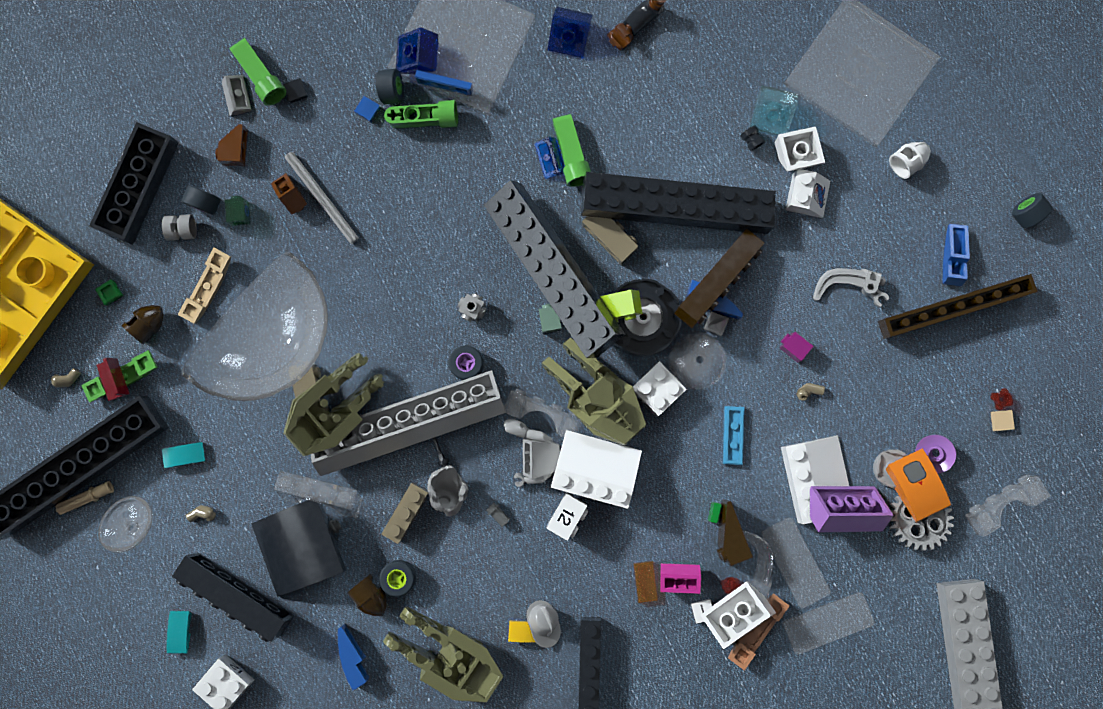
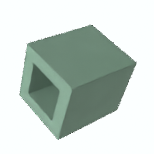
M550 304L542 305V308L539 309L542 333L561 331L560 318Z

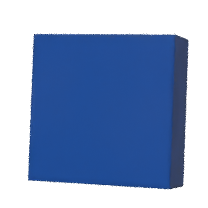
M363 96L354 112L371 123L381 107L379 104Z

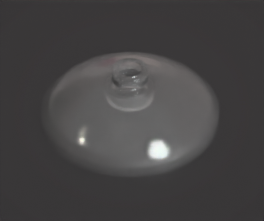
M687 334L680 338L671 349L669 356L671 373L686 388L693 390L709 388L721 379L726 369L727 360L722 345L708 334ZM697 357H701L703 359V362L701 364L697 363Z
M137 496L125 497L115 502L105 512L99 525L98 537L101 545L111 552L123 553L141 543L148 534L152 524L153 513L149 503Z

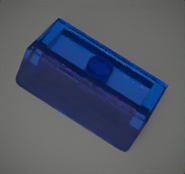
M549 136L534 143L544 178L547 179L564 174L563 168L565 165L557 139Z

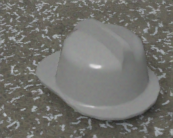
M539 600L533 602L527 609L526 615L532 636L539 646L545 648L552 647L558 642L561 634L558 613L546 601Z

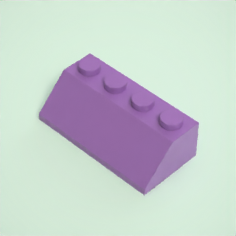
M875 486L810 487V518L818 532L883 531L894 516Z

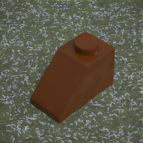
M238 124L219 141L218 148L215 150V156L222 165H246L248 129L243 124Z
M287 173L271 183L278 198L291 215L302 211L304 206L307 205L304 197Z

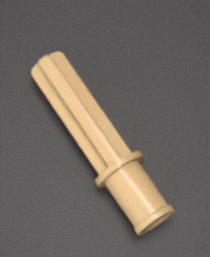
M110 481L97 487H90L88 491L58 503L55 506L56 512L62 515L91 501L96 502L100 497L114 492V487Z

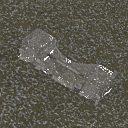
M516 389L515 392L510 391L504 406L506 414L521 420L530 412H543L554 421L557 435L565 437L566 430L578 433L582 422L571 411H569V414L561 411L563 407L553 403L551 406L544 404L545 400L536 396L531 399L526 396V392Z
M1029 474L1024 475L1018 479L1019 482L1017 484L1008 485L1002 489V493L986 498L984 504L971 507L969 509L970 512L965 516L976 534L985 537L1000 528L1002 510L1012 501L1018 500L1026 506H1036L1051 497L1038 476H1030Z

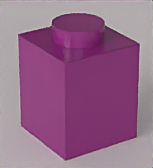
M793 332L791 334L787 333L781 340L782 345L780 349L798 363L804 359L813 345L797 332Z

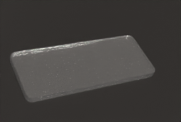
M786 518L761 532L799 607L805 608L830 594L831 591L792 518Z
M861 592L854 593L783 622L792 649L797 655L874 625L870 609Z

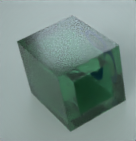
M232 196L231 199H225L226 222L231 226L251 224L249 202L245 198H242V196Z

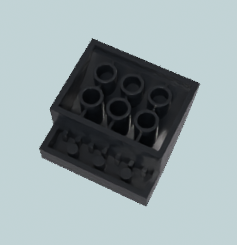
M320 496L251 523L277 597L346 571Z

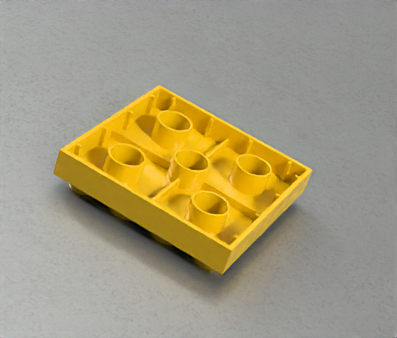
M0 199L1 390L94 266L93 263L2 199Z

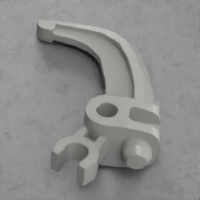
M843 268L826 271L820 277L813 296L815 301L820 300L822 294L830 285L838 283L861 287L862 294L871 297L874 300L875 306L879 308L882 306L878 301L879 297H883L886 301L890 298L886 293L878 289L879 285L882 286L886 282L881 273L866 269Z

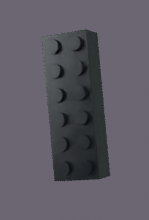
M136 122L89 227L133 245L179 142L170 135Z
M199 552L186 555L172 575L176 579L177 584L193 590L192 593L199 598L204 597L210 601V606L222 609L226 612L225 615L232 620L237 619L245 629L255 631L259 634L258 637L265 642H273L282 636L294 617L293 614Z

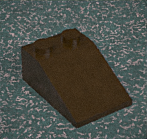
M724 499L721 500L722 507L717 541L719 549L716 551L721 561L723 560L724 563L732 566L753 558L732 502Z

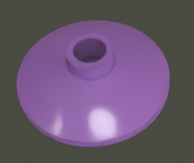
M929 435L919 441L915 452L923 448L937 473H943L953 466L956 459V450L949 439L941 435ZM938 450L940 455L934 456L932 451Z

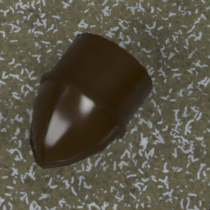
M148 305L140 307L133 312L135 316L130 321L124 322L121 326L144 345L162 326L164 315L161 306Z
M369 574L347 593L357 605L356 607L363 613L371 616H383L387 607L386 594L381 587L377 588L372 582L373 576Z

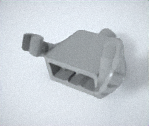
M505 420L504 427L506 432L526 438L523 439V474L516 473L514 475V478H521L522 481L515 482V485L520 487L524 482H527V484L544 483L556 470L561 449L559 450V444L553 442V439L542 431L528 429L524 423L518 420Z

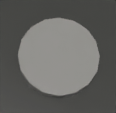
M900 450L881 452L873 464L876 479L884 486L895 488L896 485L887 473L886 468L888 464L907 456V454Z

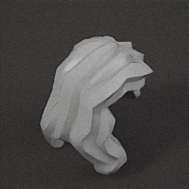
M449 465L431 474L428 480V494L432 508L440 512L443 511L449 517L457 514L467 497L469 489L456 469Z

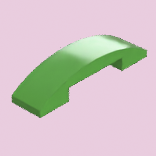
M150 350L132 358L131 362L120 367L127 386L139 381L158 368ZM96 377L81 385L89 402H94L107 396L100 377Z

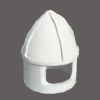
M925 142L904 144L901 149L890 156L891 168L899 177L909 178L915 172L921 170L929 160L931 152L929 145Z

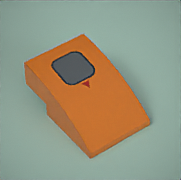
M923 448L888 464L886 471L896 485V492L915 522L951 506L942 481Z

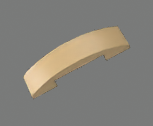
M213 248L205 263L207 267L190 298H186L178 313L179 316L194 324L197 323L216 295L228 270L231 256Z

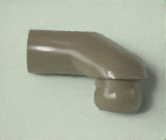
M73 368L67 376L55 374L51 377L52 385L57 388L70 387L81 375V372Z
M806 383L798 389L796 395L799 400L805 401L812 393L823 396L825 387Z
M200 505L186 514V518L191 523L199 517L212 521L216 517V513L213 512L214 510L211 507Z

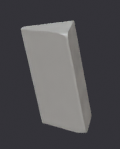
M224 76L222 86L229 115L234 116L250 112L252 109L244 76Z

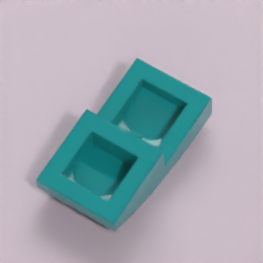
M202 442L161 449L164 468L205 462Z
M170 611L167 629V654H188L191 636L188 633L192 614L190 611Z

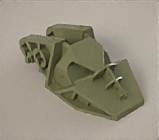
M569 338L562 344L563 348L570 357L576 358L581 368L594 378L595 383L586 390L581 382H578L551 357H547L541 363L549 376L556 379L560 387L570 396L567 408L593 435L625 446L646 427L633 387L618 378L596 358H586L576 342Z
M361 353L355 354L328 377L324 375L313 386L293 399L283 434L302 456L336 447L363 420L357 412L371 399V393L384 386L381 374L371 377L340 404L333 407L331 412L324 410L328 405V401L325 399L319 400V398L337 393L340 386L352 377V372L368 362L367 356L363 357Z
M405 607L400 614V618L410 626L415 625L420 628L424 635L440 642L442 645L441 650L436 656L430 650H426L392 632H388L383 643L391 651L401 652L409 662L421 668L420 680L452 700L487 702L502 680L503 675L482 642L461 633L453 627L444 626L409 607Z

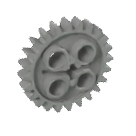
M899 496L894 498L897 503L890 504L894 508V510H890L894 515L890 522H893L894 525L889 528L896 529L893 536L900 535L898 542L906 541L905 547H910L913 544V550H918L919 546L921 551H926L927 547L932 550L934 549V544L937 547L941 546L940 540L943 542L947 541L944 535L952 534L948 530V528L954 527L953 524L949 523V520L954 519L953 516H948V513L952 511L950 508H945L922 521L915 522L912 515L911 517L905 515L904 509L906 506ZM931 520L934 521V522H936V524H937V529H936V530L931 529V527H930V522H931ZM912 526L917 527L919 531L917 536L912 534Z

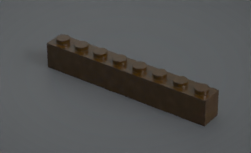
M1028 274L879 320L878 324L883 339L1021 298L1038 291L1032 274Z

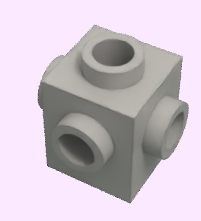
M474 293L472 296L466 294L465 298L462 297L457 306L459 313L462 314L461 318L472 322V320L478 322L479 318L482 319L487 309L482 301L483 298ZM470 303L475 304L472 310L468 309Z

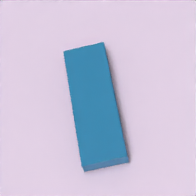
M724 406L723 464L743 465L745 407Z

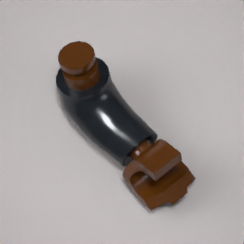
M644 0L623 23L616 25L607 34L612 46H616L620 51L626 48L633 41L634 35L663 12L666 0Z

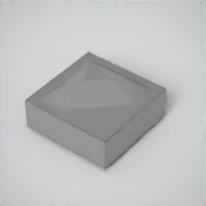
M710 312L704 330L721 337L729 318L715 312Z

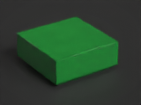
M112 279L95 289L106 306L123 297L117 284Z
M711 503L708 521L713 523L719 521L721 504Z

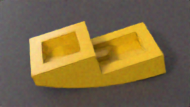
M509 621L508 642H535L528 621Z

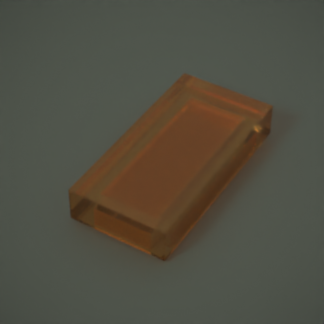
M653 561L633 563L638 603L658 601Z

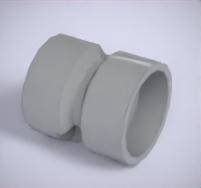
M192 214L180 215L179 218L176 215L164 216L162 219L164 238L167 241L179 240L180 237L183 240L195 239L197 226L194 216Z

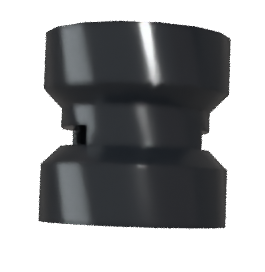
M756 125L748 128L740 135L742 140L748 143L747 147L750 151L757 149L766 142L764 136H759V129Z

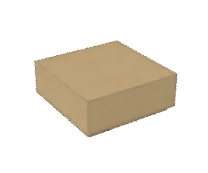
M1012 410L991 412L993 431L1015 429Z

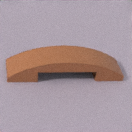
M772 594L767 600L776 614L740 638L728 656V659L743 670L747 668L756 655L755 651L776 621L779 622L790 606L775 594Z

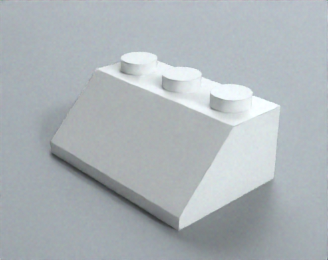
M747 581L701 614V617L722 648L725 649L776 614L765 596Z

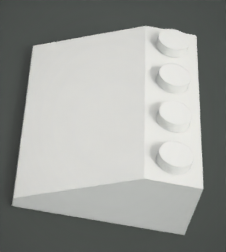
M566 430L551 488L628 509L642 451Z
M838 435L781 447L797 522L800 524L812 523L810 518L811 486H849Z

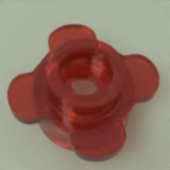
M1005 388L1001 389L1000 392H993L990 395V398L995 403L996 410H1002L1003 407L1013 405L1012 396Z
M728 577L720 581L723 591L728 594L741 586L740 580L734 577Z

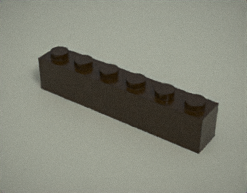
M746 229L682 302L674 314L691 328L697 323L701 325L707 318L705 313L708 310L712 312L718 305L716 300L719 297L723 299L730 289L727 287L730 284L734 286L741 278L739 273L741 271L745 273L752 265L749 261L752 258L756 260L763 252L760 248L764 242Z

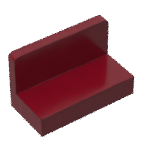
M104 358L103 362L96 366L108 401L129 395L118 359Z

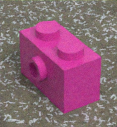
M661 563L660 592L700 594V565Z

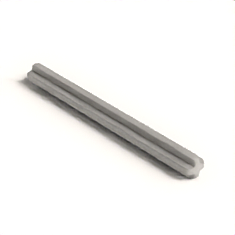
M289 152L285 159L351 244L355 243L359 237L293 152Z

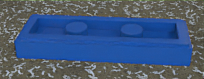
M416 70L415 78L418 84L469 96L473 93V86L470 82Z

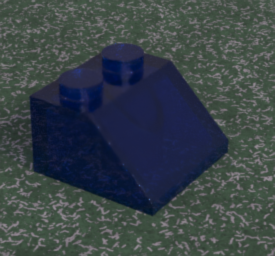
M556 7L552 18L547 50L584 58L593 14Z
M420 27L398 36L396 69L399 70L400 74H416V70L431 73L437 70L439 34Z

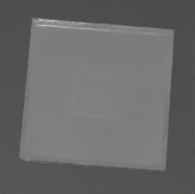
M420 0L387 69L396 68L400 71L402 77L417 83L415 78L416 70L470 82L473 86L471 96L431 86H422L489 116L536 15L503 0Z
M843 0L787 78L784 85L874 147H877L940 56L858 0Z

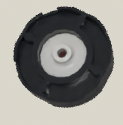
M642 278L625 282L614 293L638 290L643 314L636 315V319L633 320L618 319V324L625 335L613 345L634 357L656 355L671 344L681 328L682 320L674 314L679 307V301L670 289L656 280ZM640 316H644L645 320H641Z

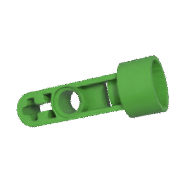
M245 38L229 48L254 83L255 92L264 105H274L285 97V87L277 76L269 73Z
M456 100L439 101L438 104L389 107L384 114L386 121L393 128L458 127ZM412 113H417V117L414 120L409 119Z
M568 114L553 118L554 130L565 164L563 172L567 186L583 185L586 172H591L589 163L584 160L572 116Z

